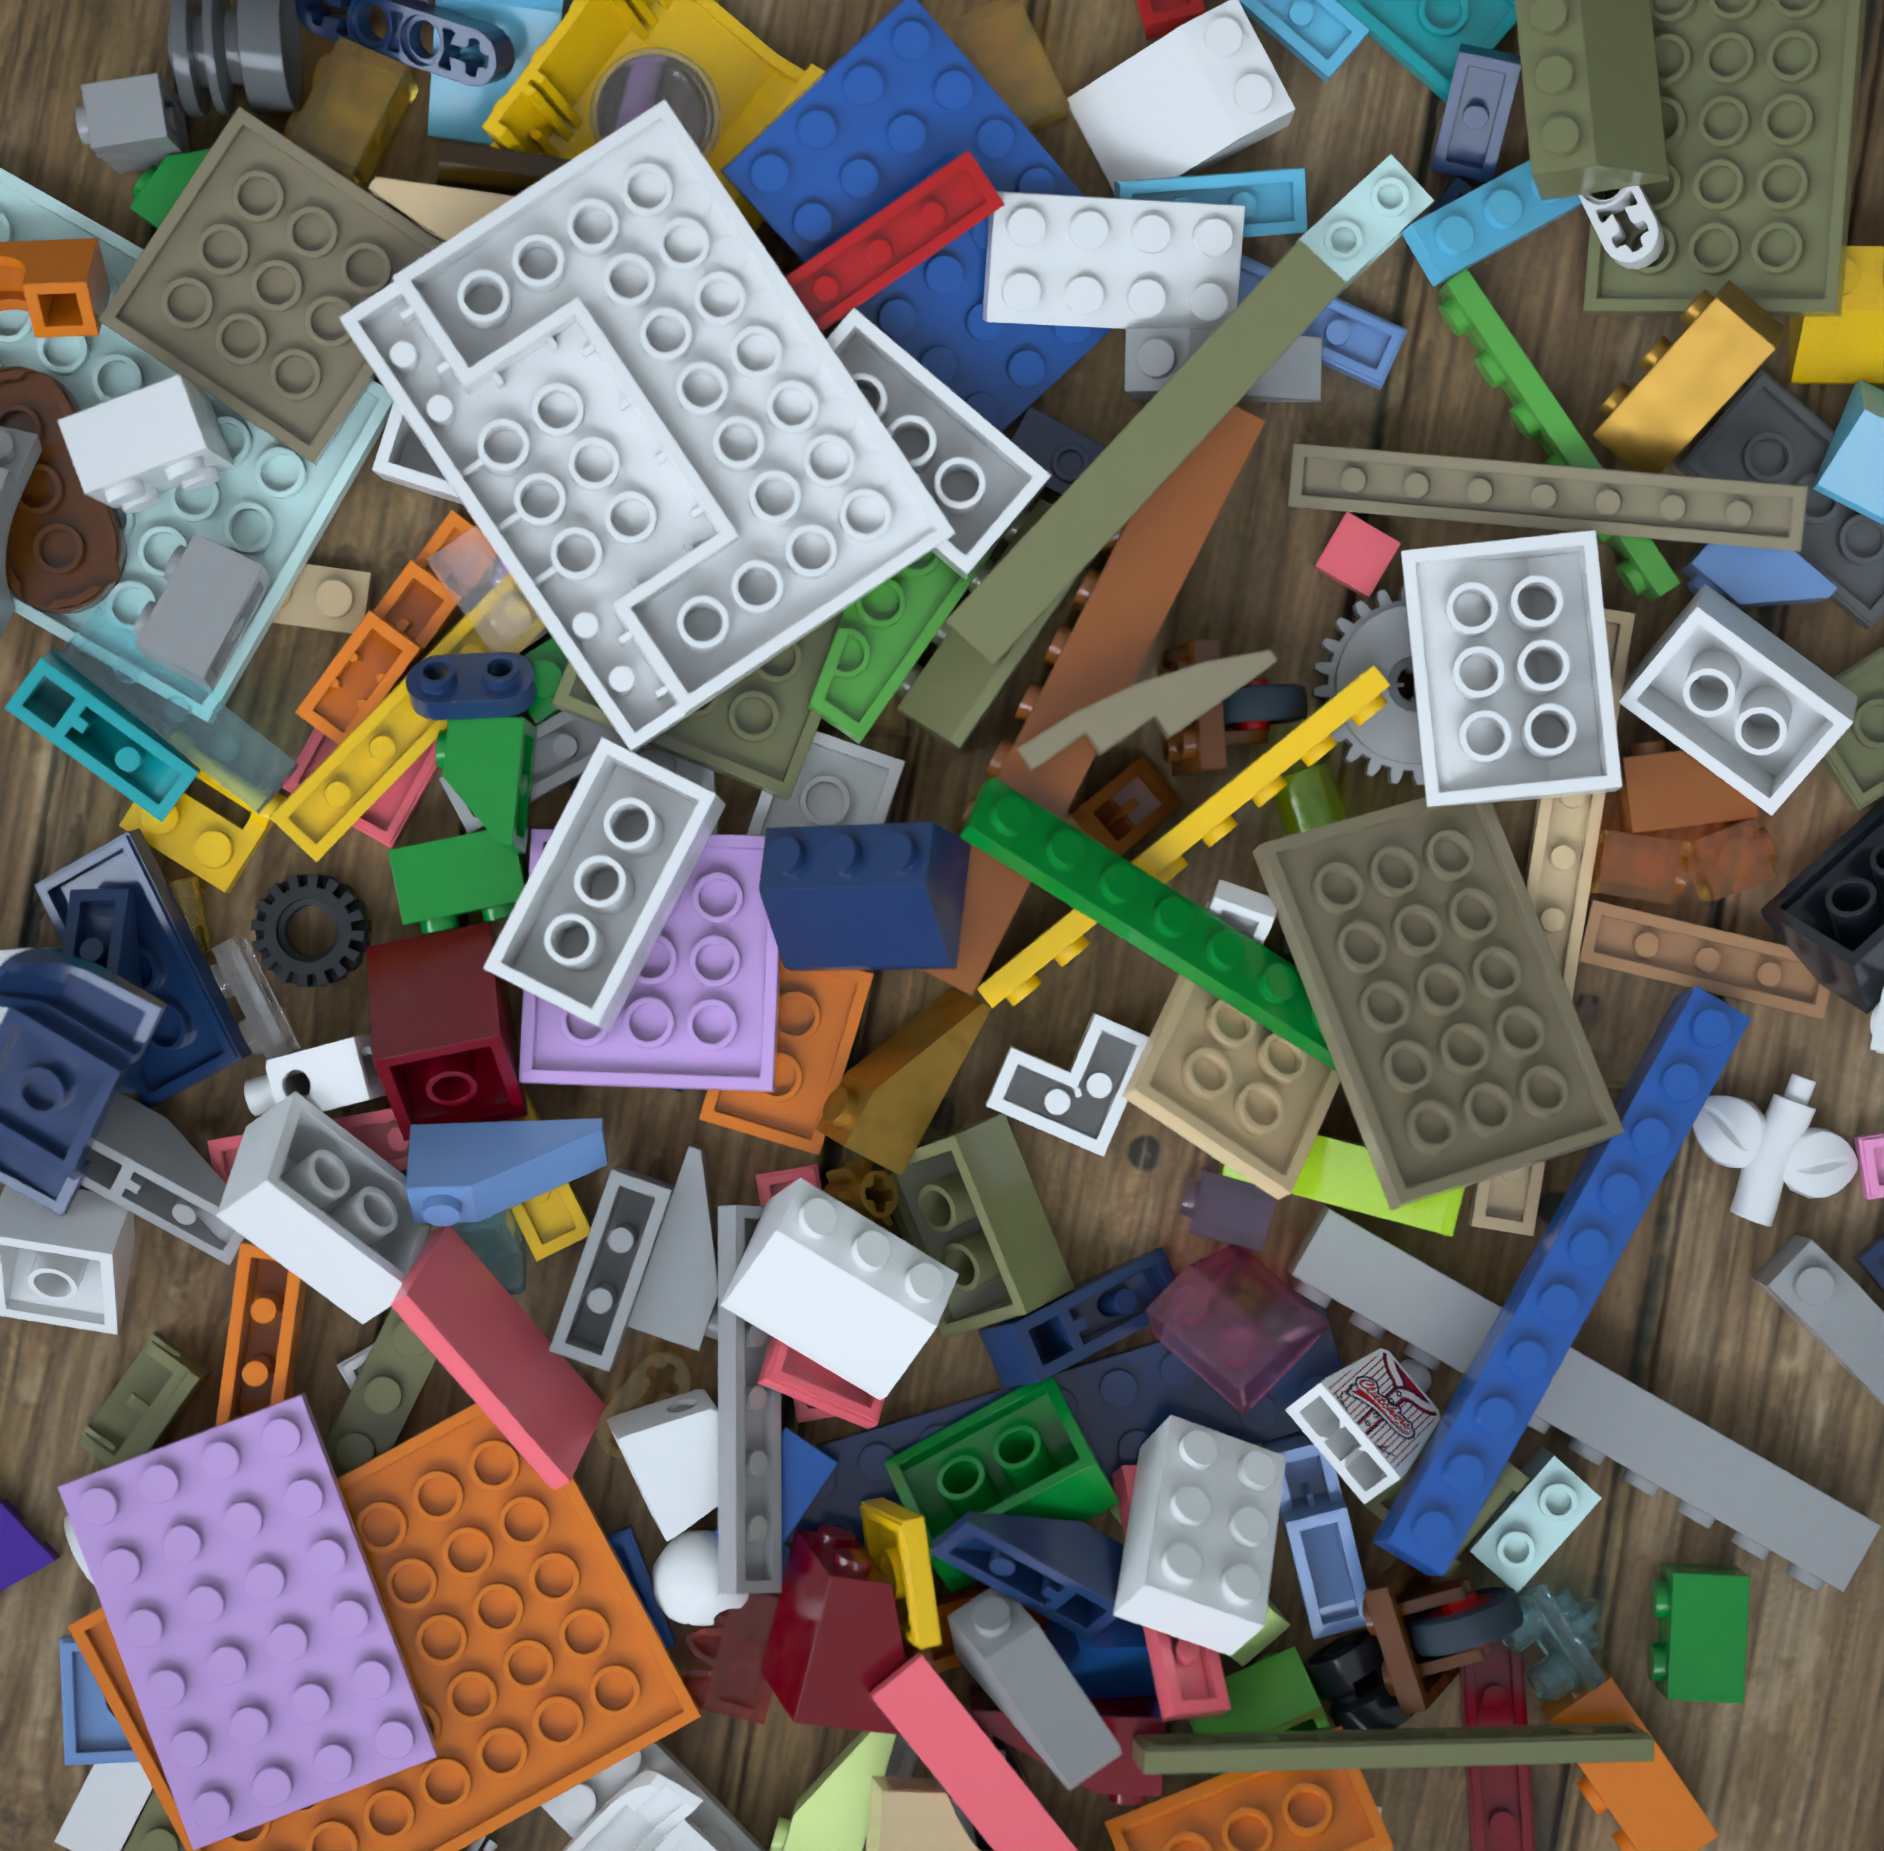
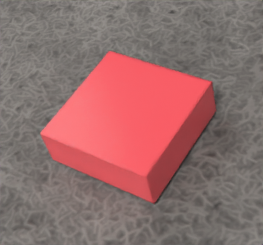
M1346 512L1313 568L1368 599L1401 543L1351 513Z

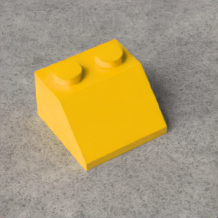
M1847 246L1841 316H1789L1788 384L1855 385L1861 379L1871 385H1884V246Z

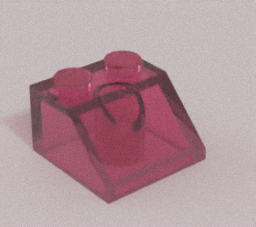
M1238 1242L1191 1263L1146 1308L1152 1334L1244 1416L1331 1327L1330 1321Z

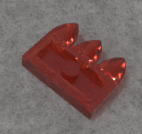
M779 1593L749 1594L743 1607L739 1609H726L715 1616L714 1620L725 1625L724 1628H704L685 1637V1642L693 1654L704 1663L714 1667L713 1670L698 1669L682 1674L698 1707L764 1725L773 1690L761 1674L760 1669Z

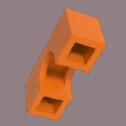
M98 238L0 242V311L23 310L29 312L35 338L99 335L102 323L98 321V318L107 306L111 291Z

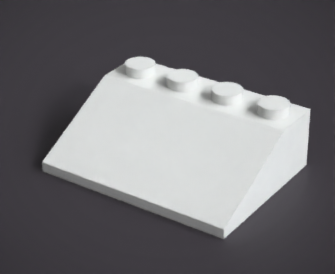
M1596 530L1401 551L1427 807L1555 798L1614 792L1621 788L1622 781Z

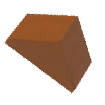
M1142 755L1070 814L1068 818L1078 830L1121 856L1183 802L1145 756Z

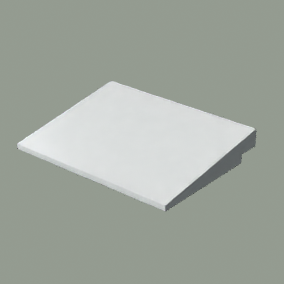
M666 100L655 105L392 277L394 281L392 284L339 317L343 327L628 750L633 753L956 533Z

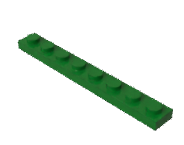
M994 776L982 785L959 837L1337 1072L1295 965Z

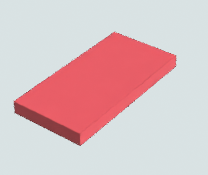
M451 1226L438 1228L429 1236L392 1300L391 1307L548 1486L556 1490L571 1481L606 1405L564 1356L549 1351L551 1341Z

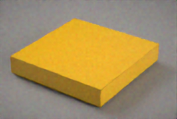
M883 1497L861 1501L860 1512L866 1552L874 1559L876 1565L892 1584L901 1638L919 1649L941 1645L924 1517Z

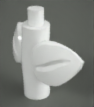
M1792 1073L1784 1096L1774 1093L1765 1114L1753 1102L1743 1098L1721 1095L1708 1096L1692 1128L1698 1144L1710 1159L1726 1167L1741 1168L1730 1212L1750 1221L1771 1227L1777 1212L1784 1182L1791 1191L1809 1199L1824 1198L1839 1192L1855 1175L1859 1161L1851 1146L1841 1136L1828 1129L1809 1127L1816 1111L1815 1108L1808 1106L1816 1084L1815 1081Z

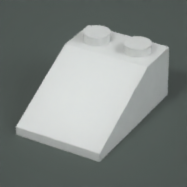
M1229 0L1179 26L1065 99L1071 115L1114 196V181L1196 175L1289 126L1295 112V107L1239 0Z

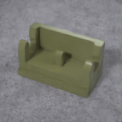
M158 1332L152 1333L142 1351L93 1420L80 1435L82 1439L78 1444L107 1467L158 1448L212 1372Z

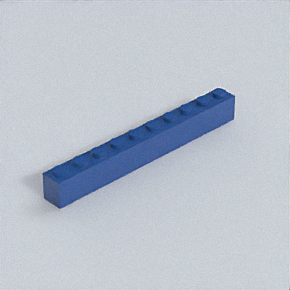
M1698 986L1675 996L1614 1106L1624 1133L1612 1137L1608 1141L1592 1145L1372 1542L1426 1575L1444 1576L1749 1024L1750 1017Z

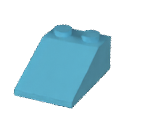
M436 0L435 6L494 24L503 29L512 42L515 61L512 71L505 79L479 87L469 86L431 73L427 136L432 139H447L490 146L493 139L481 126L491 115L496 102L509 91L528 66L536 49L547 41L569 12V8L574 0ZM434 27L432 55L435 56L440 46V39ZM479 45L467 48L461 47L460 54L470 52L484 58V66L488 65V56L480 52Z

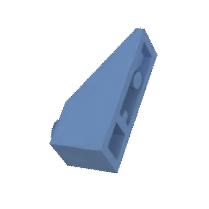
M599 1118L410 1125L406 1191L414 1224H431L446 1227L456 1223L479 1222L607 1166L608 1152L603 1120Z

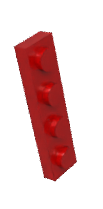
M967 150L784 278L822 332L848 314L853 308L864 303L1005 204L969 150Z

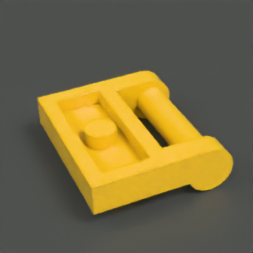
M178 731L170 742L201 770L196 778L250 811V819L245 827L242 828L185 791L162 822L133 802L119 826L126 831L140 828L148 845L222 892L230 893L273 826L274 822L269 816L287 798L272 788L263 791L197 749V741L182 731Z

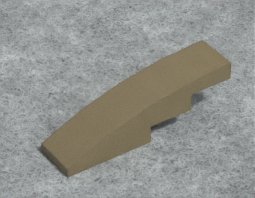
M1270 650L1203 662L1135 684L1075 712L1017 748V753L1032 773L1085 736L1100 757L1150 720L1154 721L1168 740L1270 668L1277 659Z

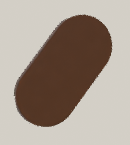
M20 366L5 367L0 369V426L38 434L42 447V452L21 495L10 526L6 549V579L8 588L22 600L45 612L54 614L82 612L103 601L118 584L126 564L127 545L125 534L116 509L84 493L58 420L81 412L75 397L62 383L45 373Z

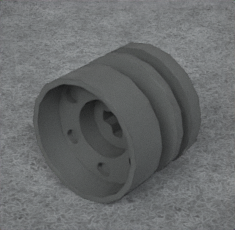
M170 0V19L167 34L169 60L182 107L189 117L206 116L210 111L212 100L215 109L220 115H231L235 110L239 85H243L250 107L255 114L298 111L303 94V56L296 0H237L236 7L231 6L230 0Z

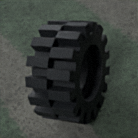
M318 874L293 875L287 877L286 881L275 883L268 889L270 892L265 899H260L255 909L259 910L257 919L251 920V930H255L256 941H252L255 952H260L263 958L260 963L266 970H272L277 974L276 978L285 983L296 984L299 987H319L337 983L347 978L346 975L350 971H355L362 963L360 958L366 952V947H369L371 943L367 941L368 931H372L371 920H367L365 914L367 907L364 901L357 898L352 887L339 882L337 878ZM306 906H318L324 909L332 917L335 925V936L332 944L324 952L313 956L298 951L292 945L288 934L291 918L298 910Z

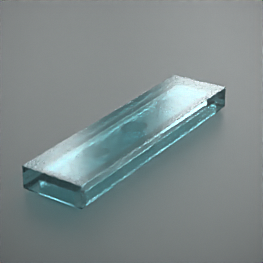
M98 606L58 655L242 802L260 814L299 765L201 686L144 658L135 646L138 637Z

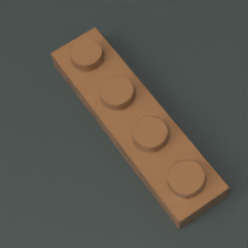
M1596 900L1588 901L1578 961L1580 963L1689 989L1698 986L1710 994L1815 1019H1825L1831 991L1823 987L1788 946Z

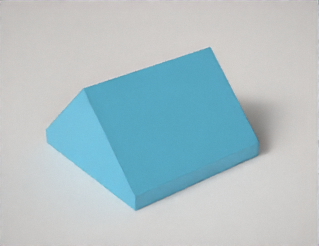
M1860 379L1852 389L1812 489L1884 525V391Z

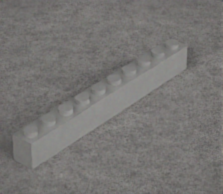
M1325 1205L1320 1209L1286 1269L1292 1276L1299 1279L1293 1290L1324 1308H1327L1332 1299L1353 1310L1348 1321L1380 1340L1387 1330L1408 1342L1403 1353L1433 1371H1436L1440 1363L1444 1362L1463 1373L1457 1383L1458 1385H1460L1502 1309L1501 1306ZM1572 1347L1569 1348L1528 1423L1530 1427L1543 1434H1546L1552 1424L1571 1435L1572 1438L1567 1447L1599 1466L1606 1456L1625 1466L1627 1469L1622 1479L1653 1497L1657 1495L1660 1488L1679 1497L1682 1500L1676 1510L1704 1527L1710 1529L1715 1519L1736 1530L1731 1541L1765 1561L1770 1550L1791 1562L1786 1573L1820 1592L1825 1582L1842 1592L1845 1591L1881 1528V1525Z

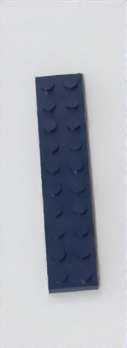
M1302 1295L1073 1365L1054 1374L1053 1377L1114 1488L1111 1474L1122 1465H1137L1140 1446L1170 1415L1256 1445L1302 1431L1285 1409L1325 1378L1340 1371L1343 1367L1324 1307ZM1024 1385L998 1388L877 1425L871 1429H864L815 1444L814 1446L839 1462V1464L795 1529L817 1532L818 1527L822 1525L841 1527L854 1533L855 1538L866 1551L860 1512L861 1501L883 1497L904 1507L884 1461ZM795 1529L782 1547V1581ZM755 1593L754 1597L756 1598L769 1593Z

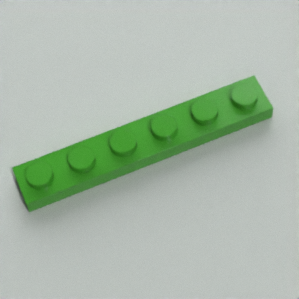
M1464 269L1445 282L1438 292L1443 301L1438 305L1443 320L1456 336L1459 337L1464 333L1479 353L1473 357L1479 373L1493 389L1499 385L1502 387L1514 405L1509 409V414L1517 429L1529 441L1536 437L1549 456V459L1544 461V463L1602 468L1468 269ZM1596 534L1597 543L1601 545L1607 542L1619 559L1620 563L1615 565V570L1624 586L1633 596L1637 597L1642 593L1649 603L1681 583L1651 538Z

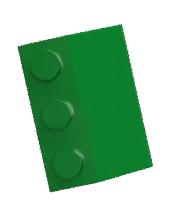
M1053 1375L1039 1383L1020 1387L884 1461L904 1508L924 1517L930 1563L951 1594L978 1579L930 1554L931 1547L935 1540L969 1511L1085 1522L1120 1503L1101 1463Z

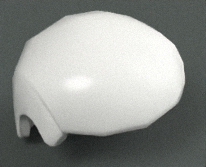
M688 1530L679 1534L667 1544L653 1566L652 1580L656 1602L666 1616L675 1622L695 1626H711L715 1624L714 1618L721 1611L731 1608L739 1609L743 1607L748 1599L749 1594H718V1536L714 1534L715 1531Z

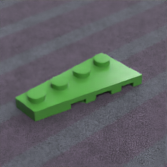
M996 546L991 550V552L986 556V558L980 563L981 566H983V565L985 564V562L987 561V559L989 558V556L991 555V553L994 551V549L996 548ZM930 551L843 610L807 708L822 716V719L860 744L976 577L975 572L979 566L965 580Z

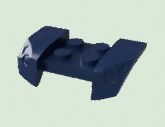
M41 947L28 949L12 955L0 965V1007L8 1008L0 1025L1 1183L61 1216L67 1214L91 1164L86 1159L131 1064L142 1058L167 1006L165 1002L94 962Z

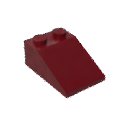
M971 1685V1716L979 1727L1047 1765L980 1685ZM1158 1697L1089 1699L1120 1745L1122 1755L1080 1784L1097 1794H1108L1110 1802L1122 1805L1145 1804L1147 1796L1162 1797L1163 1774H1144L1133 1761V1738L1136 1735L1165 1734V1721H1162Z

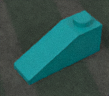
M57 647L39 659L4 707L161 822L201 771L107 683Z

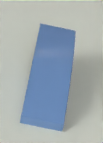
M1303 1431L1262 1442L1263 1448L1286 1456L1279 1513L1313 1639L1366 1626L1362 1605L1365 1599L1363 1592L1367 1589L1337 1471Z

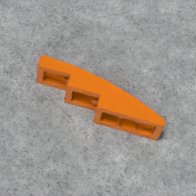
M451 510L416 560L409 561L374 611H368L295 713L339 745L405 678L411 668L422 660L499 558L481 530L458 512Z

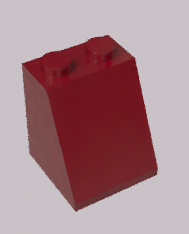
M490 922L366 947L373 1063L404 1141L410 1139V1125L500 1122L528 1116L524 1084L519 1082L520 1058L507 980L483 969L496 944Z
M832 1525L819 1526L817 1532L795 1529L782 1581V1593H779L760 1669L761 1674L794 1723L901 1735L869 1694V1692L906 1663L892 1584L851 1531Z

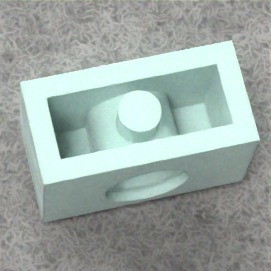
M1390 154L1299 240L1308 246L1347 283L1346 287L1342 290L1343 292L1402 237V231L1425 216L1434 200Z
M1543 1446L1520 1470L1530 1480L1519 1493L1512 1490L1466 1547L1509 1587L1514 1589L1516 1593L1525 1586L1602 1499Z

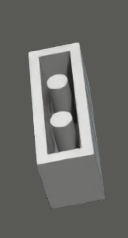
M620 1165L611 1169L549 1349L550 1352L608 1372L616 1364L628 1329L627 1323L675 1184Z

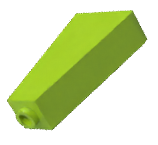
M1317 1133L1291 1194L1452 1237L1465 1187L1391 1211L1366 1145ZM1220 1162L1218 1172L1222 1176L1252 1183Z

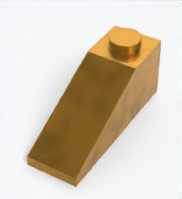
M951 988L845 1073L838 1088L828 1096L823 1107V1116L816 1130L842 1146L902 1176L992 1008Z

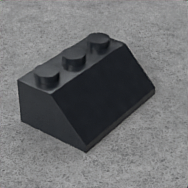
M1884 798L1761 909L1763 918L1823 987L1866 1014L1870 1013L1880 1002L1884 987Z

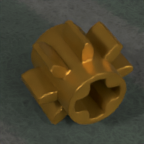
M861 1158L846 1162L845 1167L830 1170L826 1173L830 1183L826 1185L823 1192L882 1228H888L893 1225L889 1215L894 1212L899 1196L896 1185L889 1176L890 1172L888 1169L871 1172L869 1159Z

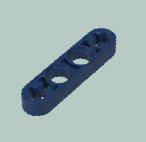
M296 0V11L301 23L308 31L315 35L469 86L479 87L505 79L512 71L514 65V48L509 36L503 29L494 24L420 0H325L328 4L339 8L349 6L347 12L331 15V9L324 5L322 0ZM374 4L385 12L388 20L387 34L383 39L374 33L369 23L370 9ZM425 21L431 23L439 35L440 46L435 56L427 52L420 39V30ZM479 45L480 52L488 56V65L484 66V58L470 52L460 54L461 47L467 48Z

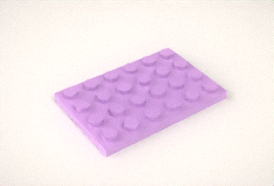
M305 1393L66 1482L58 1487L193 1850L437 1757L439 1753Z

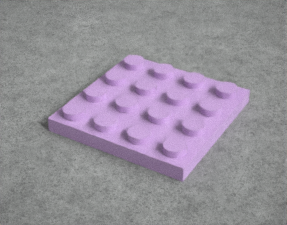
M531 829L529 878L554 831L552 829ZM710 835L610 1032L523 989L519 1066L520 1083L775 1092L781 956L759 892L765 836Z

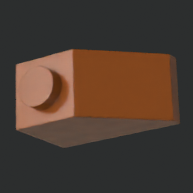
M1667 740L1628 745L1630 757L1619 759L1622 787L1616 790L1622 835L1759 817L1757 804L1684 750L1668 752Z

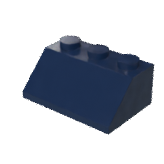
M934 822L766 828L759 892L784 968L790 971L957 969L971 844Z

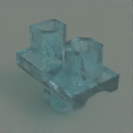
M1539 1584L1532 1588L1524 1586L1516 1593L1523 1610V1625L1511 1634L1501 1638V1641L1511 1651L1522 1652L1536 1640L1546 1655L1526 1671L1527 1680L1538 1697L1543 1700L1555 1701L1576 1688L1595 1690L1608 1679L1589 1651L1602 1642V1639L1592 1626L1603 1614V1608L1597 1599L1589 1598L1577 1603L1568 1588L1561 1589L1552 1595L1545 1584Z

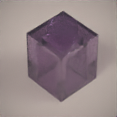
M1201 1168L1198 1181L1189 1178L1186 1180L1178 1215L1188 1217L1185 1228L1189 1233L1263 1252L1277 1199L1255 1184L1222 1176L1217 1171Z

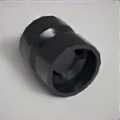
M1367 1627L1351 1632L1327 1644L1304 1663V1667L1321 1699L1333 1700L1334 1704L1329 1714L1336 1727L1342 1726L1343 1730L1394 1729L1405 1723L1415 1714L1402 1716L1397 1697H1392L1388 1693L1382 1676L1384 1656L1378 1637L1371 1635ZM1365 1677L1366 1680L1353 1686V1682Z

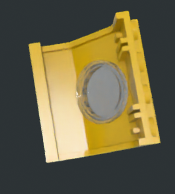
M574 0L569 8V12L547 41L536 49L528 66L509 91L496 102L491 115L481 127L493 139L491 147L574 159L655 105L666 100L755 233L764 220L719 170L825 71L812 63L805 71L786 60L768 47L714 0Z

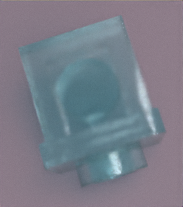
M510 1208L479 1222L451 1225L510 1295L521 1294L526 1290V1239Z

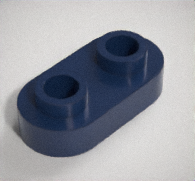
M512 652L431 656L415 664L406 678V687L413 710L418 715L430 720L514 716L528 709L535 701L538 692L532 664L524 656Z

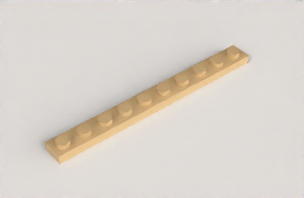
M1604 608L1617 729L1620 710L1619 699L1624 686L1635 613ZM1606 792L1537 799L1524 883L1571 1000L1573 998ZM1546 1161L1475 1183L1468 1225L1534 1236Z

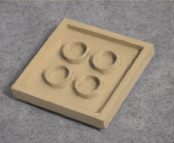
M1179 974L1122 1097L1277 1200H1280L1292 1193L1339 1086L1340 1078L1335 1070Z

